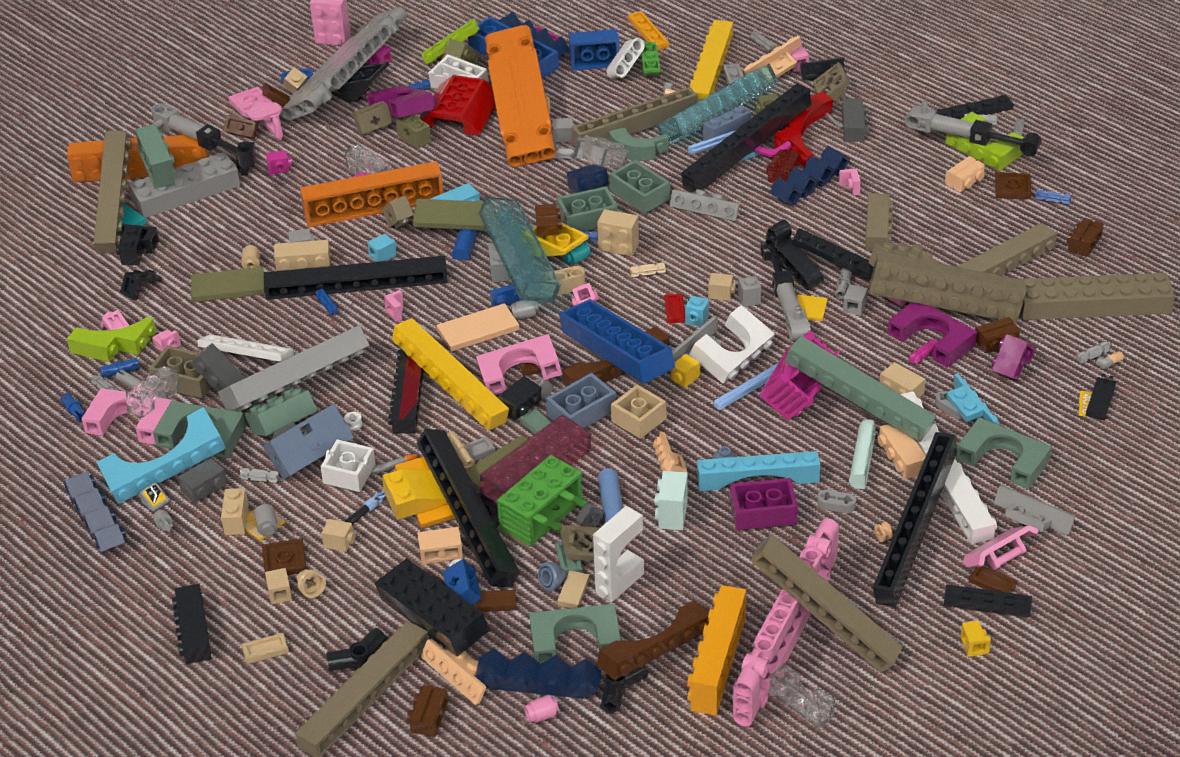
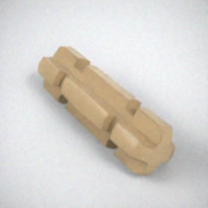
M663 262L657 263V265H640L639 268L638 266L630 267L631 277L666 272Z

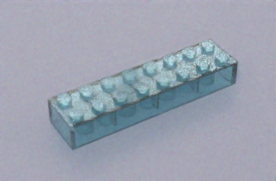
M770 63L662 121L656 127L660 135L666 134L668 140L675 143L680 139L688 137L692 132L694 133L702 129L703 124L749 102L750 99L761 95L764 91L772 89L774 87L773 84L778 82V79Z
M485 196L479 215L520 300L554 303L561 284L519 201Z

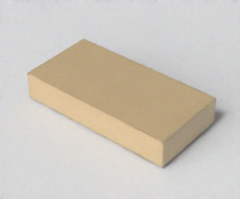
M569 571L557 600L558 606L578 608L590 580V575Z
M284 633L241 644L247 664L289 653Z

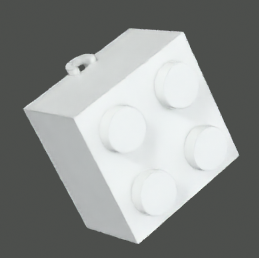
M336 440L331 450H327L326 458L321 465L323 483L360 492L376 465L374 448Z

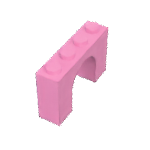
M549 334L476 356L484 384L494 395L501 394L506 390L503 376L510 367L516 364H536L540 368L544 380L562 375L559 360Z
M101 388L82 417L85 433L103 436L116 417L125 413H139L143 415L136 426L139 442L156 445L153 431L172 400Z

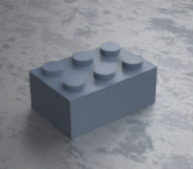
M590 373L547 397V416L569 435H573L610 414L611 404L616 401V392L593 373Z

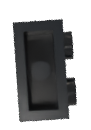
M125 226L124 232L121 233L120 244L116 247V253L120 256L121 265L140 264L145 248L142 244L144 236L142 226Z
M523 376L501 393L499 400L509 408L508 416L513 420H517L520 416L526 414L530 408L539 404L542 387L526 376Z

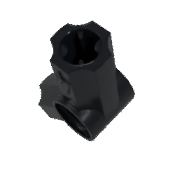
M375 628L360 642L353 643L349 649L326 652L329 671L353 667L355 670L361 668L368 661V658L375 654L382 644L387 641V636L384 635L382 630Z
M645 665L616 680H613L606 674V683L601 700V708L606 713L614 714L616 711H620L625 688L648 677Z

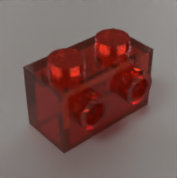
M779 149L777 154L773 156L772 163L767 166L768 182L774 183L777 178L786 182L794 167H799V153Z

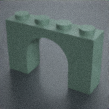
M171 401L153 431L156 446L174 449L182 435L187 431L188 420L186 416L204 407L226 449L213 456L229 458L246 428L244 413Z
M979 417L957 445L956 460L974 467L989 450H1009L1019 457L1012 467L1010 482L1030 489L1049 463L1052 446Z
M615 604L529 613L534 659L540 664L556 655L555 641L557 637L570 629H583L592 633L597 640L598 649L614 641H621Z

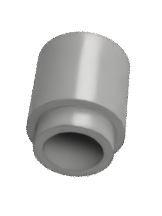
M532 298L518 301L511 305L512 315L515 319L522 320L534 317L536 312H539L537 301H533Z

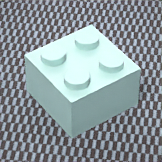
M663 471L662 479H658L657 491L660 492L655 494V505L658 506L655 510V520L659 521L660 529L683 530L688 503V473Z

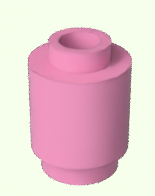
M550 695L528 702V705L524 706L525 715L530 723H538L556 716V711L559 710L556 699L551 698Z

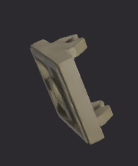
M838 62L814 80L813 84L817 93L830 88L831 90L826 94L833 101L840 102L839 96L846 97L844 88L850 85V82L842 65ZM842 77L841 82L835 86L836 81Z
M561 525L560 533L567 559L594 561V552H589L590 549H594V544L585 539V535L593 537V534L600 528ZM574 535L578 536L576 541H574ZM583 542L588 545V548H582L578 543Z

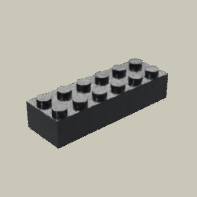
M407 558L374 583L383 602L411 623L428 631V636L456 657L490 631L481 611Z

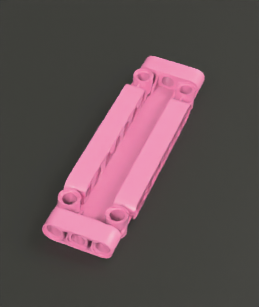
M828 518L823 519L815 534L809 536L806 548L799 556L800 559L827 582H829L830 571L837 560L839 525L834 520ZM783 588L754 641L753 651L751 654H746L741 673L733 687V719L741 726H750L759 708H764L769 693L778 680L811 615L805 607Z

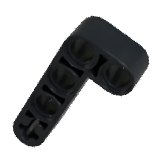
M782 219L767 229L766 245L785 268L791 271V274L805 290H810L824 281L823 274L799 247L791 244V226L786 220Z

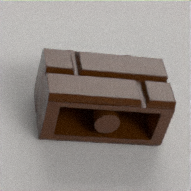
M1084 218L1080 224L1076 223L1073 233H1069L1067 237L1069 252L1079 253V255L1085 257L1089 256L1102 237L1103 223L1093 222V220Z
M1010 317L975 328L977 331L976 344L980 346L984 353L999 350L1000 341L1002 338H1005L1006 334L1018 339L1020 336V328L1014 324Z
M423 685L420 692L415 693L413 699L414 708L409 710L407 714V723L410 724V731L412 733L425 734L432 737L437 735L448 704V693L445 688H433V686Z

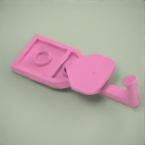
M259 87L228 97L229 103L242 116L253 121L260 120L278 140L282 139L283 132L279 118L282 107L263 96L262 90Z

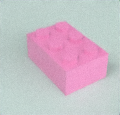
M347 0L310 1L315 43L342 46L351 36Z

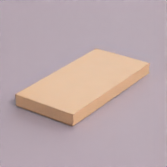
M505 303L436 325L437 331L451 352L520 330L518 322Z

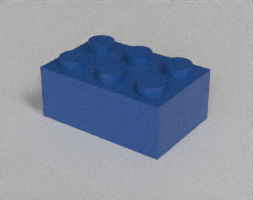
M617 29L569 33V53L572 71L608 68L620 51Z

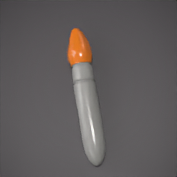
M408 454L375 466L372 472L381 473L395 468L396 464L417 459L418 455Z

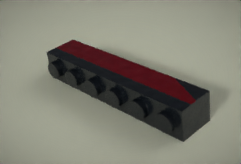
M401 349L397 351L399 362H396L397 375H394V386L396 388H392V399L394 401H390V412L392 414L388 415V424L392 426L393 434L416 433L424 370Z

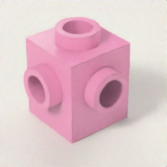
M590 283L572 289L574 297L571 300L574 306L588 299L594 302L599 300L596 289L592 290Z

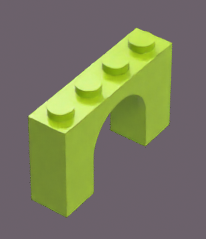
M971 112L961 120L974 123L975 120L985 121V118ZM1014 132L1008 135L1021 139L1024 138ZM946 133L945 144L999 171L1023 155L1020 151V145L998 141L987 143L986 146L970 143L969 138Z

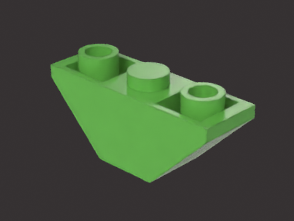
M656 42L644 43V49L641 53L643 77H659L660 75Z

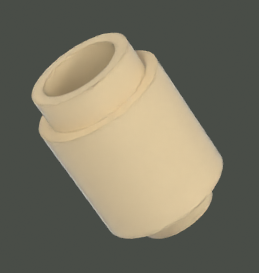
M248 245L242 251L241 264L244 269L259 267L260 252L254 245Z

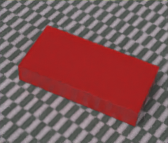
M683 294L664 295L667 324L685 323Z

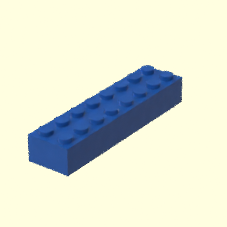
M591 299L559 313L564 334L642 383L650 382L653 378L666 374L675 368L672 348Z

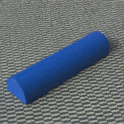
M459 229L452 251V259L470 260L479 230Z

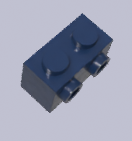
M594 163L567 172L568 189L578 193L608 185L607 168Z

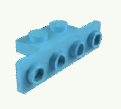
M958 373L954 374L955 389L947 392V399L963 419L968 422L980 417L999 425L996 415H992L984 402L982 403L977 393L968 386L967 381L962 379Z

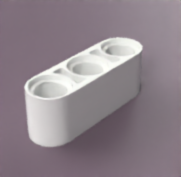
M635 38L624 43L607 68L609 78H621L628 73L644 49L642 39Z

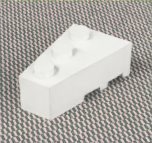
M451 55L445 56L428 72L431 88L436 89L452 75L484 79L489 83L486 68Z

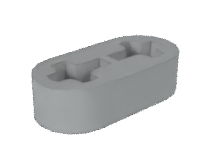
M948 391L938 392L935 405L953 418L963 419L947 399Z
M822 490L818 493L817 505L824 510L851 513L855 510L856 498L849 493Z

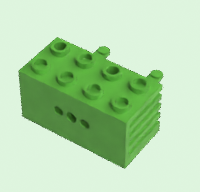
M552 455L548 456L497 499L499 529L529 547L550 529L560 531L561 525L558 522L577 506L583 508L586 504L581 494L583 492V489H581L582 483H580L582 481L580 477L582 472Z

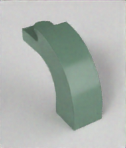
M625 127L609 131V145L611 149L623 158L649 161L655 160V155L669 152V140L666 134L648 139H639L631 136Z

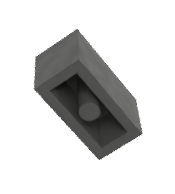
M212 458L178 476L181 492L193 503L227 485L225 470Z

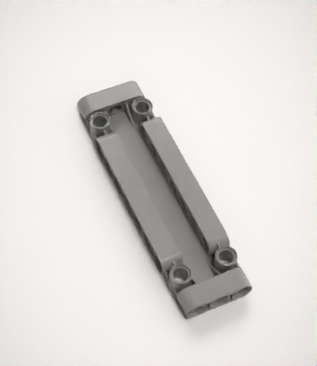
M396 7L374 16L368 23L361 26L355 36L349 38L297 92L289 97L290 101L282 108L281 115L286 120H293L314 112L321 104L331 99L333 96L331 92L341 88L399 29L398 26L407 17L406 11L401 7Z

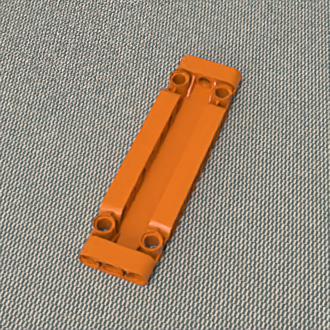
M522 25L488 34L485 37L486 51L489 58L488 66L508 164L512 167H517L553 158L556 155L552 134L553 129L530 27Z

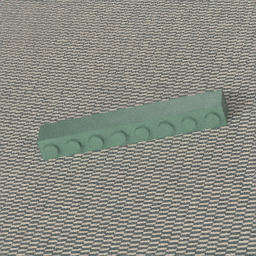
M800 336L789 348L785 360L786 363L918 442H921L930 431L936 415L815 343Z

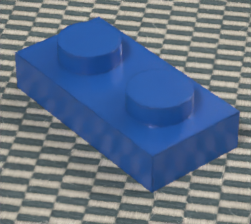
M525 281L490 290L492 307L504 303L509 305L528 299Z

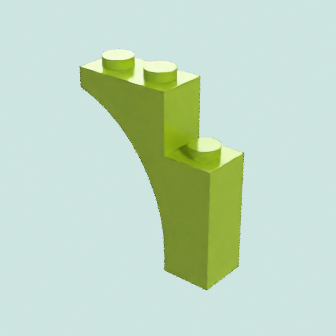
M146 317L130 326L114 330L96 331L76 327L67 338L70 353L110 362L118 351L139 355L151 338L155 336L156 327L154 319Z

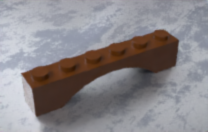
M657 326L645 331L669 346V337ZM607 360L588 363L577 362L562 369V383L567 387L590 373H593L605 383L626 372Z
M692 601L678 608L674 622L660 634L642 640L614 641L600 648L597 666L613 680L626 676L629 672L643 667L646 663L658 659L663 654L673 651L682 644L690 642L692 639L703 634L705 624L709 625V612L695 601Z

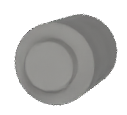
M269 504L258 506L254 511L258 533L263 536L274 534L278 530L274 507Z

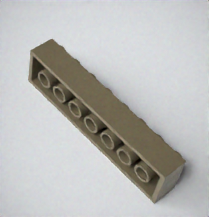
M878 251L870 280L869 294L998 320L1010 317L1014 323H1017L1026 294V280Z
M1167 273L1021 279L1026 280V294L1020 312L1022 320L1172 314L1175 295Z

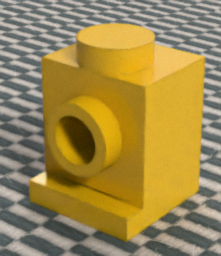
M969 621L962 623L960 638L967 656L989 654L991 639L990 636H987L986 630L982 629L980 622Z

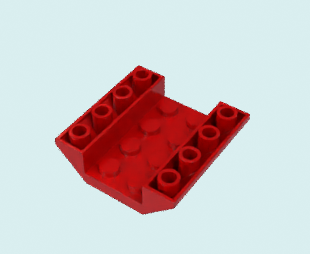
M452 75L439 85L434 93V109L424 111L419 119L430 125V128H433L437 119L463 122L464 133L480 135L496 108L493 88L484 79Z

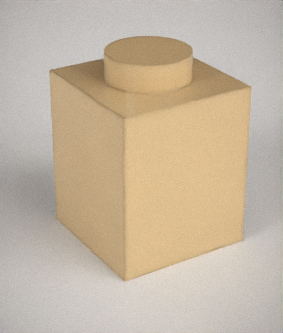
M294 67L284 78L283 86L294 94L306 82L307 76Z
M711 273L708 284V298L730 301L732 293L735 294L736 291L733 275Z
M328 519L321 533L324 548L347 552L350 544H353L355 541L352 523Z
M286 568L265 572L271 604L292 600Z

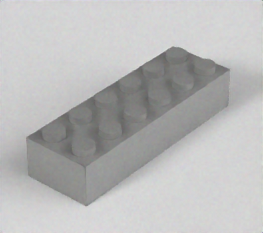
M222 152L175 168L174 184L155 189L150 177L128 184L132 202L140 214L147 218L240 186L238 169L227 154Z

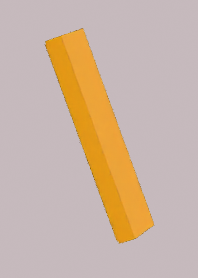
M642 11L628 15L629 22L647 42H656L657 50L669 47V41Z

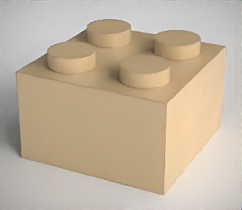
M604 209L597 222L598 250L633 256L639 244L638 215Z
M638 384L611 404V421L640 439L667 419L666 401Z

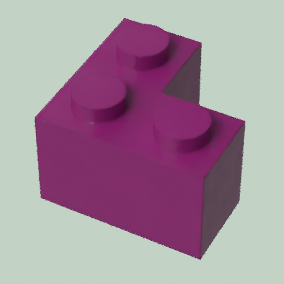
M1006 334L1005 338H1002L1000 341L998 356H995L992 361V370L1018 380L1024 363L1030 365L1037 347Z

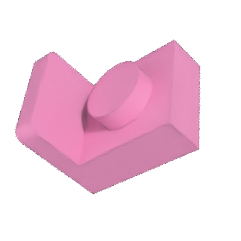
M857 169L840 170L839 185H848V189L852 190L853 196L860 195L861 181Z
M401 290L385 295L386 311L395 322L402 320L403 293Z
M119 310L108 312L102 317V328L114 330L129 326Z
M167 329L152 337L153 343L162 351L167 345L176 348L181 346L179 333L176 330L170 332Z

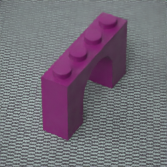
M404 85L367 93L369 106L384 101L388 108H390L391 116L397 118L434 109L435 100L431 92Z
M911 302L888 321V335L901 342H904L915 332L925 329L936 330L944 334L945 336L933 346L932 359L947 368L976 345V330L932 306Z

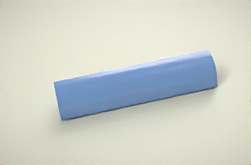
M604 469L598 474L605 524L623 509L618 473L613 469Z

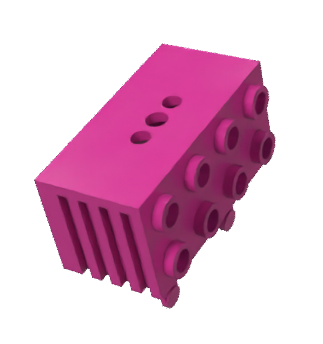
M810 330L803 335L804 338L836 357L838 356L839 350L832 353V349H827L826 344L821 343L819 338L816 339ZM792 345L787 348L759 394L763 400L787 420L793 416L797 417L804 407L809 408L815 400L813 397L822 389L820 382L785 362L789 348Z

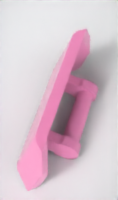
M1032 526L1009 529L967 553L963 563L966 567H982L986 556L990 567L996 570L1014 557L1026 553V548L1019 536L1037 535L1039 529ZM1012 541L1014 548L996 558L994 551Z

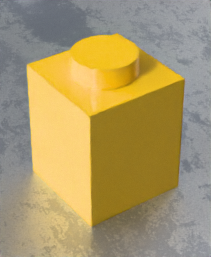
M685 354L674 362L675 368L671 370V380L686 388L700 377V362Z

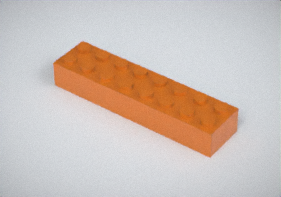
M185 135L163 136V142H167L169 147L168 153L173 155L175 164L172 165L174 168L210 157L209 150L198 146V141ZM131 138L132 146L128 150L130 152V161L127 162L129 175H126V179L149 177L138 151L137 138ZM105 140L69 143L67 158L73 182L100 181Z
M437 161L300 187L304 217L309 228L383 213L382 208L388 202L405 195L410 207H415L416 199H431L443 194L441 170Z

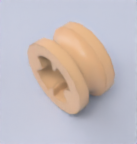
M887 522L875 525V534L880 542L893 538L892 529Z

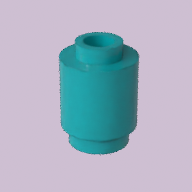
M582 242L563 255L566 263L574 265L588 258L591 251L588 244Z

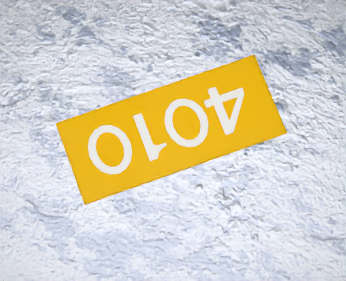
M1080 391L1079 416L1086 415L1092 392Z

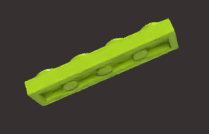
M473 18L422 52L421 55L426 64L432 63L440 55L444 54L450 38L463 43L467 37L475 35L480 29L477 21Z

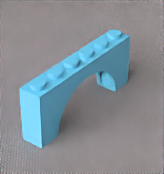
M204 407L186 416L188 420L186 434L181 442L167 454L148 462L130 463L121 460L113 453L97 462L118 504L139 494L151 484H159L226 449L220 434Z

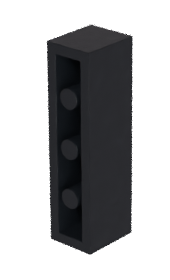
M200 583L174 588L175 597H172L173 609H177V612L174 613L175 624L179 625V628H176L177 640L182 642L178 644L180 657L184 656L186 664L211 660Z

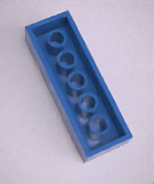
M488 17L478 23L480 29L475 35L468 37V45L488 56L485 37L490 33L510 29L511 27ZM533 39L541 75L544 78L559 68L558 51Z

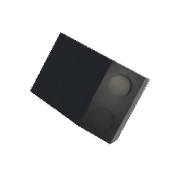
M383 62L361 66L338 89L345 102L360 100L361 95L371 89L370 86L389 66V63Z

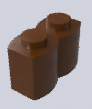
M556 203L535 205L537 236L559 235V229H562L560 208H557Z

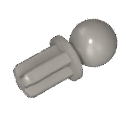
M165 510L156 511L153 515V520L157 527L163 531L171 532L173 523L168 512Z

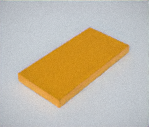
M424 457L395 465V471L400 469L430 470ZM448 504L415 514L421 529L455 519Z

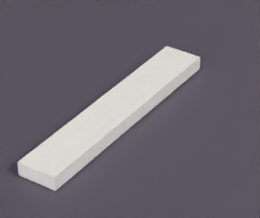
M212 334L197 340L198 347L206 348L213 343L220 351L280 362L294 356L293 349Z

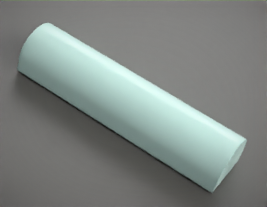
M864 420L859 425L849 483L854 488L865 489L867 485L876 436L873 420Z

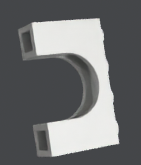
M742 305L729 315L725 326L741 339L745 350L740 352L728 351L706 334L694 344L689 354L723 384L729 379L733 380L740 369L745 370L752 359L755 361L761 355L762 350L767 351L773 344L772 339L775 333Z
M625 506L593 534L596 593L611 603L644 574V559L629 550L620 556L625 546L643 531V515L628 506Z

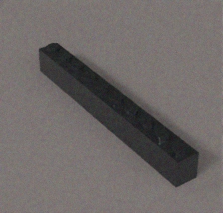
M799 83L795 84L682 171L683 189L689 192H694L696 189L703 190L811 106L810 89Z
M445 256L264 272L266 300L317 295L316 291L324 289L327 294L448 283Z
M425 428L417 441V445L490 586L511 587L519 576L520 571L449 437L443 430Z
M939 432L934 434L873 585L876 604L896 607L956 457L957 444L955 435Z

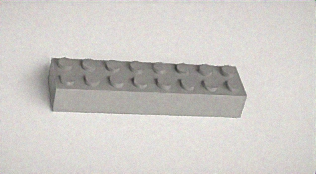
M360 325L236 382L218 391V394L226 410L240 412L364 353L363 348L370 345Z

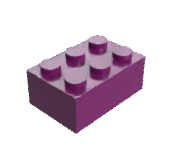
M791 478L730 484V504L736 530L797 524L798 505Z

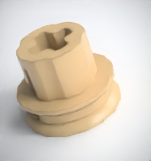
M305 569L297 576L298 589L304 596L315 598L325 590L326 579L317 570Z

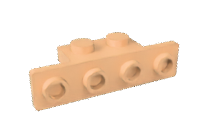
M799 36L791 38L782 46L776 47L769 54L763 55L758 61L747 65L744 69L745 77L749 79L761 71L770 83L796 67L797 63L790 53L802 46L801 38Z
M660 432L659 437H656L654 440L653 448H655L662 473L663 471L686 472L687 467L683 456L671 452L665 432Z
M432 639L427 640L421 658L475 705L480 704L486 686L475 677L478 662L467 655L466 651L456 657L450 651L442 649Z

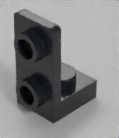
M124 224L123 227H122V228H123V232H124L125 226H141V225ZM142 226L144 231L142 244L145 246L146 253L153 254L160 241L157 227Z
M149 269L143 272L139 270L125 272L120 293L131 299H138L142 282L161 281L162 277Z

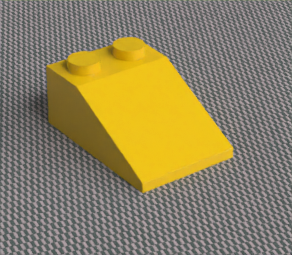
M562 223V229H559V235L537 236V226L525 233L527 251L538 257L565 255L589 238V235Z
M400 469L382 475L383 491L397 520L448 504L431 470Z

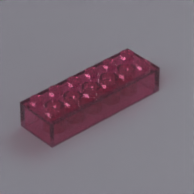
M564 415L559 416L480 474V492L497 503V499L550 455L571 466L591 451L592 433Z

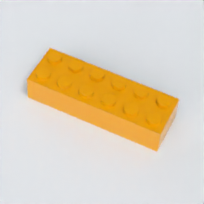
M721 585L719 593L714 594V609L710 608L709 625L705 624L704 641L700 640L699 656L694 658V672L689 674L687 686L691 687L687 697V701H691V711L716 716L746 619V589Z

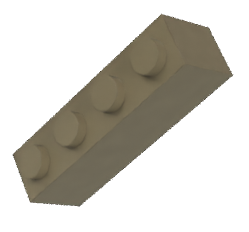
M868 193L865 251H873L875 243H891L893 201H889L890 194Z

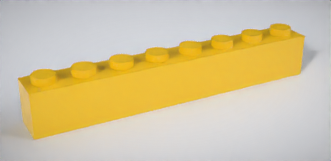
M714 20L713 25L709 27V35L706 36L703 52L700 53V59L697 62L696 70H694L693 80L690 82V88L698 95V107L709 108L733 37V22Z
M413 318L394 326L392 336L394 343L410 356L419 367L425 370L431 378L446 390L455 401L462 405L481 425L489 431L506 423L509 408Z

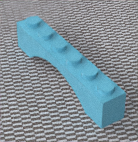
M817 451L697 460L699 491L720 490L737 480L759 475L791 478V480L799 484L820 482V461Z

